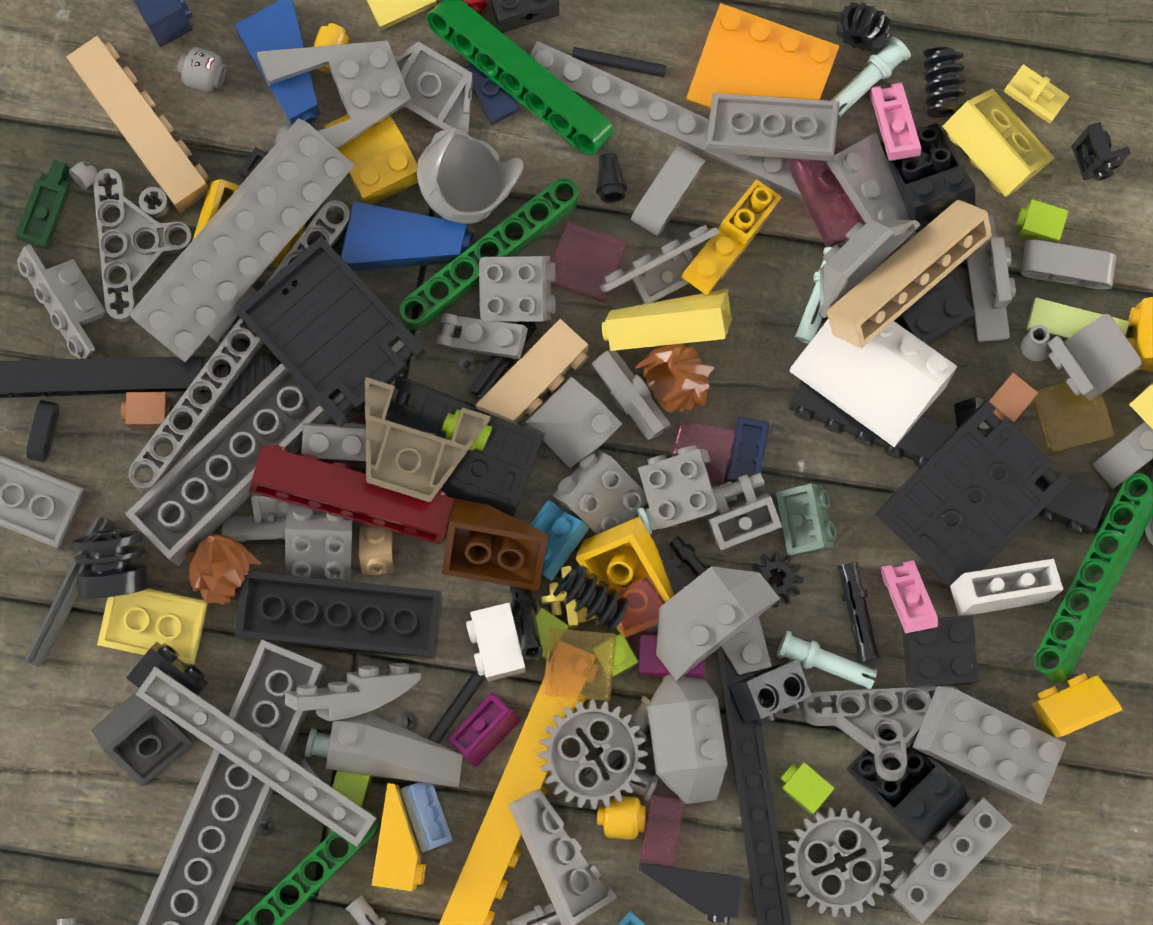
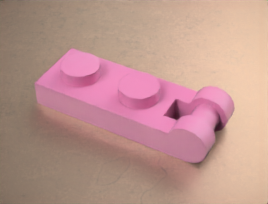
M891 84L890 88L881 89L880 86L871 87L869 90L872 106H874L889 161L920 156L921 145L903 84Z
M914 560L903 562V566L892 567V565L882 566L881 574L884 585L888 588L905 634L938 627V617Z

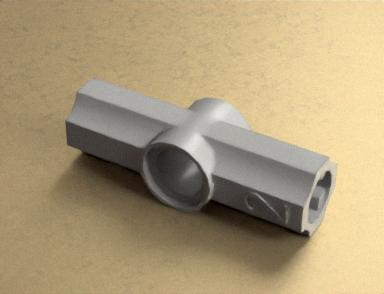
M607 350L591 363V366L611 391L610 396L625 416L629 415L648 442L657 438L671 426L670 422L652 400V394L646 384L637 374L634 375L616 350Z

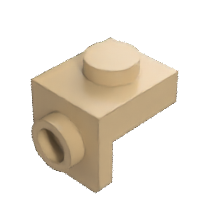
M360 524L359 560L363 575L379 576L394 573L393 531Z

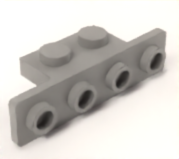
M988 215L992 237L966 258L972 307L976 313L974 315L976 337L980 343L1007 340L1010 337L1006 307L1012 301V297H1015L1016 293L1015 281L1013 278H1009L1008 266L1011 265V251L1009 247H1005L1004 237H996L995 222L992 215Z
M705 224L689 232L691 238L680 244L679 240L676 239L662 246V254L654 258L647 254L632 262L635 268L623 273L622 269H618L604 277L606 283L600 285L602 292H607L631 279L643 303H652L689 284V282L682 278L683 272L694 260L689 249L720 232L717 227L708 229Z
M30 244L24 246L17 259L20 273L28 278L34 288L37 300L44 304L49 312L53 326L60 330L67 341L70 353L76 356L77 359H90L95 348L83 330L82 325L102 318L106 312L74 259L45 269Z
M251 493L254 516L228 517L222 525L221 535L231 537L238 542L285 538L287 506L291 503Z

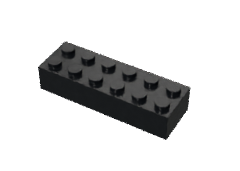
M249 571L248 575H244L245 580L241 585L235 637L240 640L261 642L262 639L269 643L436 660L443 599L441 591Z

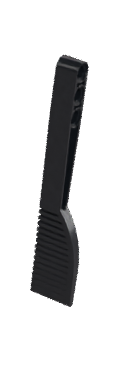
M273 354L255 355L219 405L233 410L281 362ZM178 356L0 361V398L186 391L211 356H190L186 362ZM221 364L214 369L213 374L216 377L224 378L230 374L231 368ZM201 390L198 392L208 400H211L212 394L209 391Z

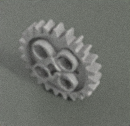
M589 700L587 709H584L583 704L579 701L575 704V713L570 708L565 707L563 708L564 719L557 715L552 717L557 725L556 728L550 726L544 728L550 735V739H541L539 743L547 747V751L538 754V757L547 759V764L540 767V771H550L551 775L545 780V783L556 782L558 785L553 793L557 795L565 791L564 802L569 803L576 797L578 808H582L585 801L589 800L590 808L596 809L598 800H601L603 806L607 808L610 807L611 796L617 802H621L622 796L620 791L623 790L631 794L633 790L629 782L638 783L641 781L639 776L635 774V771L646 769L645 765L638 762V758L646 756L647 752L638 750V745L646 740L645 738H635L634 734L640 729V726L629 727L627 725L632 717L630 714L623 718L618 717L621 707L617 706L609 712L607 701H604L600 708L597 709L595 701ZM594 722L602 723L606 728V736L602 741H597L591 736L590 728ZM577 728L582 730L591 749H599L600 753L596 758L609 776L608 781L603 779L594 760H586L585 755L589 751L577 735ZM566 739L575 741L578 746V752L573 758H568L562 753V743ZM612 751L619 752L623 757L622 767L618 770L612 769L607 762V757ZM583 768L592 770L595 775V781L590 787H585L579 782V773Z
M827 808V818H823L817 811L814 813L815 823L806 818L803 819L806 827L805 831L796 828L793 830L799 837L798 841L787 842L789 846L794 848V853L784 854L785 858L793 861V865L785 868V872L795 873L796 876L788 883L789 885H800L801 888L796 893L798 898L806 894L809 896L806 901L807 907H811L815 902H818V913L820 914L826 910L827 906L830 907L832 917L837 916L839 908H842L846 917H850L851 907L853 906L859 913H863L862 902L865 901L867 904L874 906L875 902L871 895L875 893L883 896L884 892L879 887L880 883L890 884L891 882L887 877L883 876L884 871L894 869L893 866L885 864V859L893 856V853L883 852L882 849L889 840H878L877 836L882 828L869 829L872 821L870 817L859 822V811H855L850 818L847 817L846 808H841L837 817L832 808ZM845 830L852 832L855 837V844L847 850L839 844V835ZM813 844H820L825 850V857L819 863L812 862L808 856V850ZM861 848L866 850L864 855L844 862L842 864V871L834 867L817 876H813L811 873L812 870L835 861L834 854L836 853L840 857H845ZM859 861L865 862L869 868L867 878L861 881L857 880L852 872L854 865ZM827 875H834L839 882V887L833 894H827L822 888V881Z

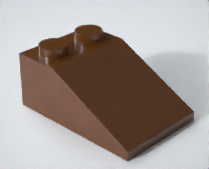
M454 499L448 526L442 574L539 591L549 534L487 504Z

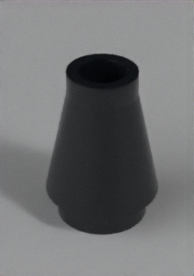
M614 153L602 154L599 156L596 193L600 195V200L606 203L621 201L625 198V192L628 187L618 163V156Z

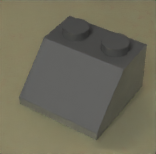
M136 691L92 728L91 731L103 751L143 787L193 743L176 722L136 696Z

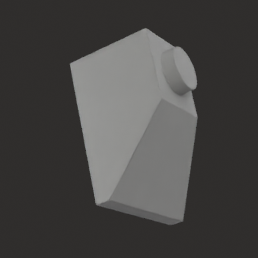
M569 377L525 421L529 427L546 433L543 442L568 468H571L600 447L622 425L617 417L597 397L572 377Z

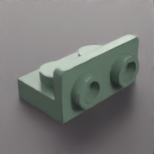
M811 483L776 492L788 555L794 556L820 549L835 548L836 530L833 522L829 520L827 510L830 507V499L822 485Z

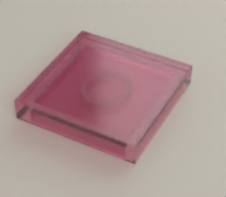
M567 222L552 260L555 264V281L551 282V284L605 303L610 290L602 292L600 285L606 283L605 276L618 270L627 242Z

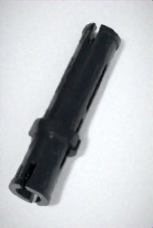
M858 562L839 565L837 568L839 569L844 595L841 596L842 601L847 604L859 657L858 660L863 662L880 658L865 597H868L867 590H863Z
M510 586L513 597L511 610L517 620L522 656H525L527 660H535L543 653L536 621V600L532 597L531 590Z

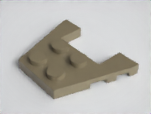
M366 377V482L431 502L488 424L491 416L462 407L453 438L448 440L386 420L385 417L395 386Z

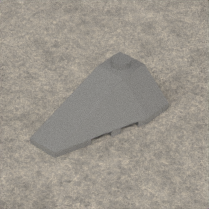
M367 712L347 719L333 721L326 769L459 787L463 755Z

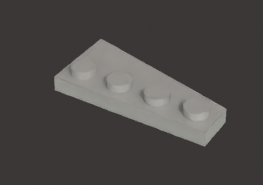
M876 132L834 155V161H826L865 223L870 219L910 220ZM914 231L888 258L912 239L916 232Z
M540 789L531 791L508 804L562 925H575L617 899L611 889H606L599 880L601 874L594 864L589 865L580 853L582 848L576 839L569 838L564 831V822Z

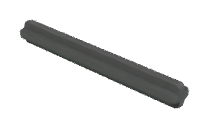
M97 516L87 535L96 531L112 529L113 523L104 517ZM79 551L77 555L87 553L89 551ZM75 561L72 563L25 657L28 663L37 667L43 666L79 595L77 575L91 569L90 565L77 564Z

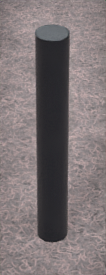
M574 47L572 57L583 62L663 78L666 71V65L578 47Z
M476 671L472 673L427 739L437 744L441 742L485 679L482 675L480 676Z

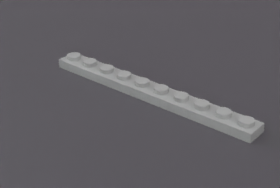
M536 41L530 53L533 59L582 99L808 202L821 175V170L792 158L706 153L709 119L539 41Z

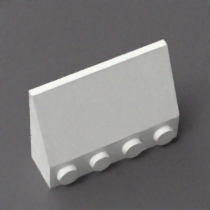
M828 319L789 371L895 447L947 387L958 366L894 321L861 349L833 336Z

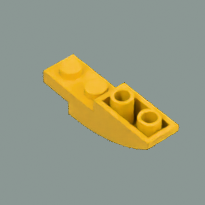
M756 179L722 221L718 229L720 233L710 238L683 272L682 278L708 296L753 240L782 197Z

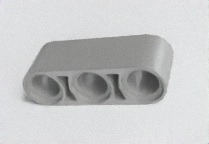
M679 144L636 207L631 220L658 237L699 177L707 161Z
M1027 240L1024 245L1020 274L1033 279L1108 290L1113 286L1117 256L1106 251L1042 240Z

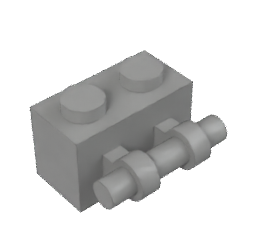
M761 473L750 477L747 474L738 477L737 482L724 487H720V485L712 487L718 510L713 514L707 515L706 518L716 545L720 550L782 527L771 496L767 492L755 496L753 489L765 485ZM744 494V501L730 506L727 505L726 499Z

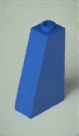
M279 0L234 25L239 38L266 84L267 81L258 61L257 52L305 48L292 0ZM311 71L268 85L291 125L298 118L312 124L317 119L316 116L321 114Z
M353 202L341 258L353 271L445 264L452 262L471 247L472 235L468 234L467 224Z

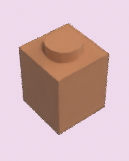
M1012 373L990 398L989 402L996 408L993 411L1000 419L1005 416L1013 424L1036 397L1038 392L1015 373Z
M126 392V402L121 403V419L126 421L125 424L131 430H157L171 412V398L166 392Z

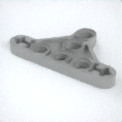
M103 169L95 175L93 187L106 311L111 318L117 322L124 323L132 319L129 313L137 305L135 291L165 255L182 253L193 241V234L189 227L182 222L159 224L126 198L125 184L117 171ZM107 178H111L114 183H117L111 187L114 199H109L107 190L104 186H101L107 183ZM116 207L120 209V217L116 222L108 223L104 220V213L108 208ZM176 230H183L187 234L186 241L179 246L171 244V234ZM144 234H152L155 237V243L150 249H142L138 245L139 238ZM112 238L123 240V248L118 253L107 251V243ZM122 268L126 270L125 281L120 284L110 282V274L114 269ZM111 291L121 292L123 301L129 305V307L124 308L123 314H119L116 309H113V307L118 306L119 300L118 295L115 292L111 294Z
M937 686L811 693L812 697L804 700L802 715L807 723L814 726H837L874 754L876 771L881 778L887 781H896L905 774L907 767L906 749L917 737ZM939 686V687L954 688V689L960 691L958 688H956V687H954V686ZM917 698L924 702L925 707L921 710H913L907 705V701ZM878 700H886L892 705V709L882 712L875 708L874 703ZM848 701L854 702L859 706V711L847 713L842 709L841 705ZM831 703H836L835 713H832ZM813 705H819L822 713H816ZM885 728L891 729L896 733V738L890 741L883 740L878 732ZM889 757L895 758L900 762L901 766L896 770H889L883 766L882 761Z

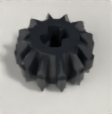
M851 2L849 6L844 7L837 20L836 34L843 38L842 41L844 43L852 45L853 48H860L862 51L868 49L874 52L882 48L890 34L891 20L885 16V12L875 9L874 6H867L865 3L859 5L856 2Z
M778 551L773 552L772 562H770L768 556L762 554L760 561L763 566L758 563H752L750 568L754 572L761 573L767 582L771 577L770 572H775V576L778 573L781 574L783 579L780 582V587H776V583L771 587L785 605L790 604L791 598L788 593L793 596L800 594V590L792 584H802L804 578L801 576H793L794 573L801 569L800 565L796 564L790 568L788 566L792 559L790 555H787L783 562H779L780 555ZM779 601L772 605V607L776 608L779 604Z

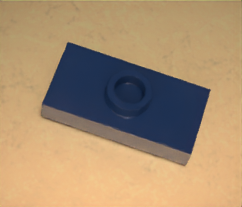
M473 64L464 67L474 75L473 91L491 125L519 112L515 99Z
M738 416L726 481L737 482L738 477L747 474L750 477L761 473L770 422Z

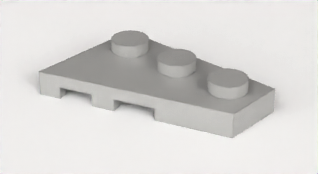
M759 616L721 646V649L738 675L772 667Z

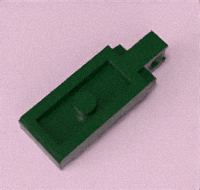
M54 159L48 175L42 173L40 179H36L15 235L17 240L48 250L69 194L71 183L66 181L70 167L67 163Z

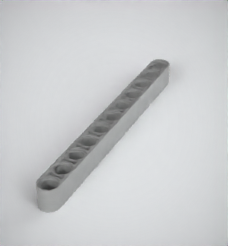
M332 200L323 205L266 284L309 248L308 242L311 239L322 237L334 249L348 229V207L338 200ZM331 213H339L344 219L341 223L332 224L326 218ZM241 318L131 464L129 478L138 491L147 493L172 469L262 347V341ZM238 339H245L250 342V346L246 351L238 352L232 348L233 343ZM225 364L231 368V372L227 377L219 378L213 374L214 369L218 365ZM201 390H207L212 394V398L208 403L199 404L194 400L196 393ZM179 417H190L193 420L191 427L187 430L177 429L175 422ZM163 442L173 445L172 453L166 457L156 454L157 446ZM148 468L154 472L152 480L148 483H140L136 480V475L141 469Z

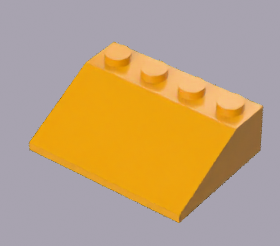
M720 3L686 101L711 109L713 93L820 100L839 45Z

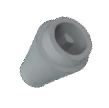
M1036 325L1023 338L1021 351L1026 358L1038 362L1049 357L1048 354L1052 352V349L1047 344L1052 340L1049 330L1045 326Z

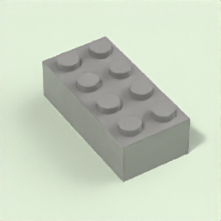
M937 686L912 748L1016 798L1041 805L1066 743L954 688Z

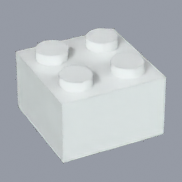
M505 603L470 612L472 620L467 621L466 625L472 644L478 643L480 653L474 654L478 674L480 676L485 675L488 682L526 673L510 604Z

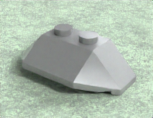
M870 219L863 226L858 222L845 235L849 241L842 248L836 244L822 257L826 263L820 268V315L823 318L827 317L826 311L873 272L920 226V223L917 220Z
M711 566L659 608L656 655L674 679L678 681L779 601L780 597L759 572Z
M672 675L664 676L662 683L647 706L656 774L679 796V799L684 804L717 800L727 767L718 697L705 678L682 677L676 681Z

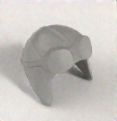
M455 127L442 130L434 135L431 144L428 145L419 158L417 179L421 194L433 211L446 220L461 224H473L489 216L508 196L519 179L524 165L520 158L500 162L497 152L487 142L475 139L467 135L465 131Z

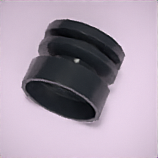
M108 529L92 532L87 536L72 541L73 550L89 551L75 556V563L91 566V569L77 575L79 597L87 599L115 597L140 592L149 588L147 566L131 563V559L143 555L145 550L139 546L129 547V545L143 540L142 531Z

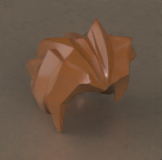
M686 343L663 345L654 349L635 366V369L644 368L645 383L648 385V389L653 392V399L659 401V407H665L663 408L664 410L671 413L676 410L682 412L686 409L692 411L694 405L705 407L707 390L710 387L708 377L715 367L703 364L701 359L698 358V352L694 347H688Z
M212 534L199 543L197 552L185 554L189 559L190 584L194 592L201 593L205 603L218 602L221 605H225L231 602V597L235 596V592L238 591L237 588H240L241 583L245 580L244 575H248L249 564L261 565V562L243 547L241 543L226 535Z

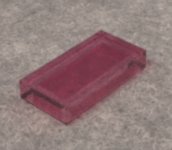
M652 794L640 861L673 866L684 806L680 799Z

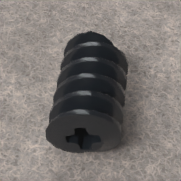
M947 47L926 49L923 53L927 58L924 61V68L928 70L925 73V80L928 82L925 90L929 94L926 98V104L929 106L927 115L934 118L952 116L966 103L965 101L957 100V97L966 94L965 89L956 88V85L965 82V77L956 76V73L964 70V65L955 63V61L964 58L962 52L954 51V49Z
M584 565L574 570L572 569L559 583L553 595L557 597L562 592L567 593L564 604L567 605L575 599L577 601L574 608L576 613L584 607L587 608L584 619L589 620L596 615L598 618L595 627L598 629L606 623L608 627L605 635L611 633L623 619L629 600L626 597L617 599V590L611 589L607 591L608 584L605 581L597 583L596 574L591 573L586 576L587 568Z

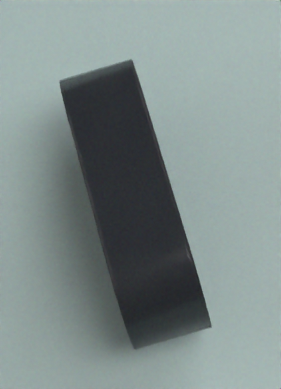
M40 400L38 403L27 444V459L39 462L47 461L59 417L58 403Z

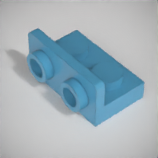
M551 501L545 503L530 524V526L549 534L542 569L544 577L551 581L590 528L583 521L564 512Z

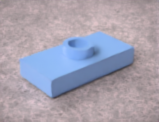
M418 782L400 789L421 852L452 842L453 839L433 784Z

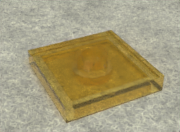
M1067 382L1035 390L1038 394L1034 400L1050 454L1110 439L1115 436L1102 394L1089 401L1082 394L1076 396Z
M549 628L543 695L610 701L617 635Z

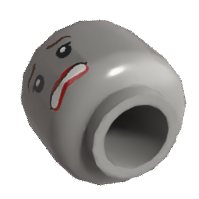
M194 47L187 55L183 54L181 56L177 71L181 73L182 82L185 86L205 93H211L215 88L220 89L227 73V65L223 64L220 54Z

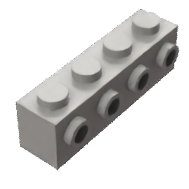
M984 797L977 798L975 801L970 798L958 810L961 816L953 825L947 822L937 832L935 837L938 841L930 849L925 846L913 858L912 861L915 863V866L908 873L904 870L900 872L890 883L893 889L888 895L916 922L922 924L1013 826Z

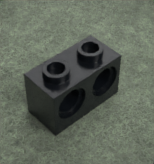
M798 659L777 664L729 685L743 723L757 720L758 725L768 723L777 718L776 712L783 710L785 714L802 707L801 701L812 697Z

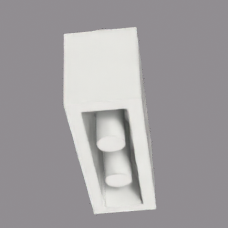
M1054 559L963 573L950 586L958 616L1049 602L1063 590Z

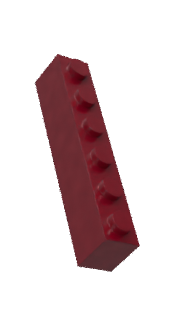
M279 445L261 446L249 489L251 493L436 544H441L446 534L454 498L447 497V494L440 490L431 502H427L366 482V472L354 471L349 465L343 463H333V465L325 463L311 454H301L300 456L289 453L286 448Z

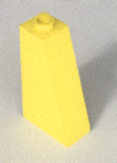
M728 289L712 291L708 296L701 293L611 310L605 322H602L604 341H609L610 351L725 339L732 321Z

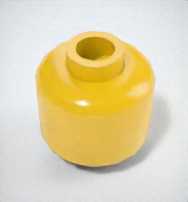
M621 795V802H617L611 796L610 807L598 806L597 826H603L604 834L607 838L634 840L639 832H644L646 806L641 805L640 800L635 796Z

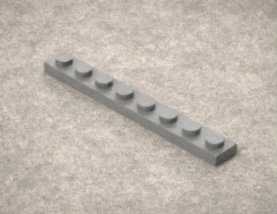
M153 668L135 694L356 847L360 845L377 820L368 811L159 668Z

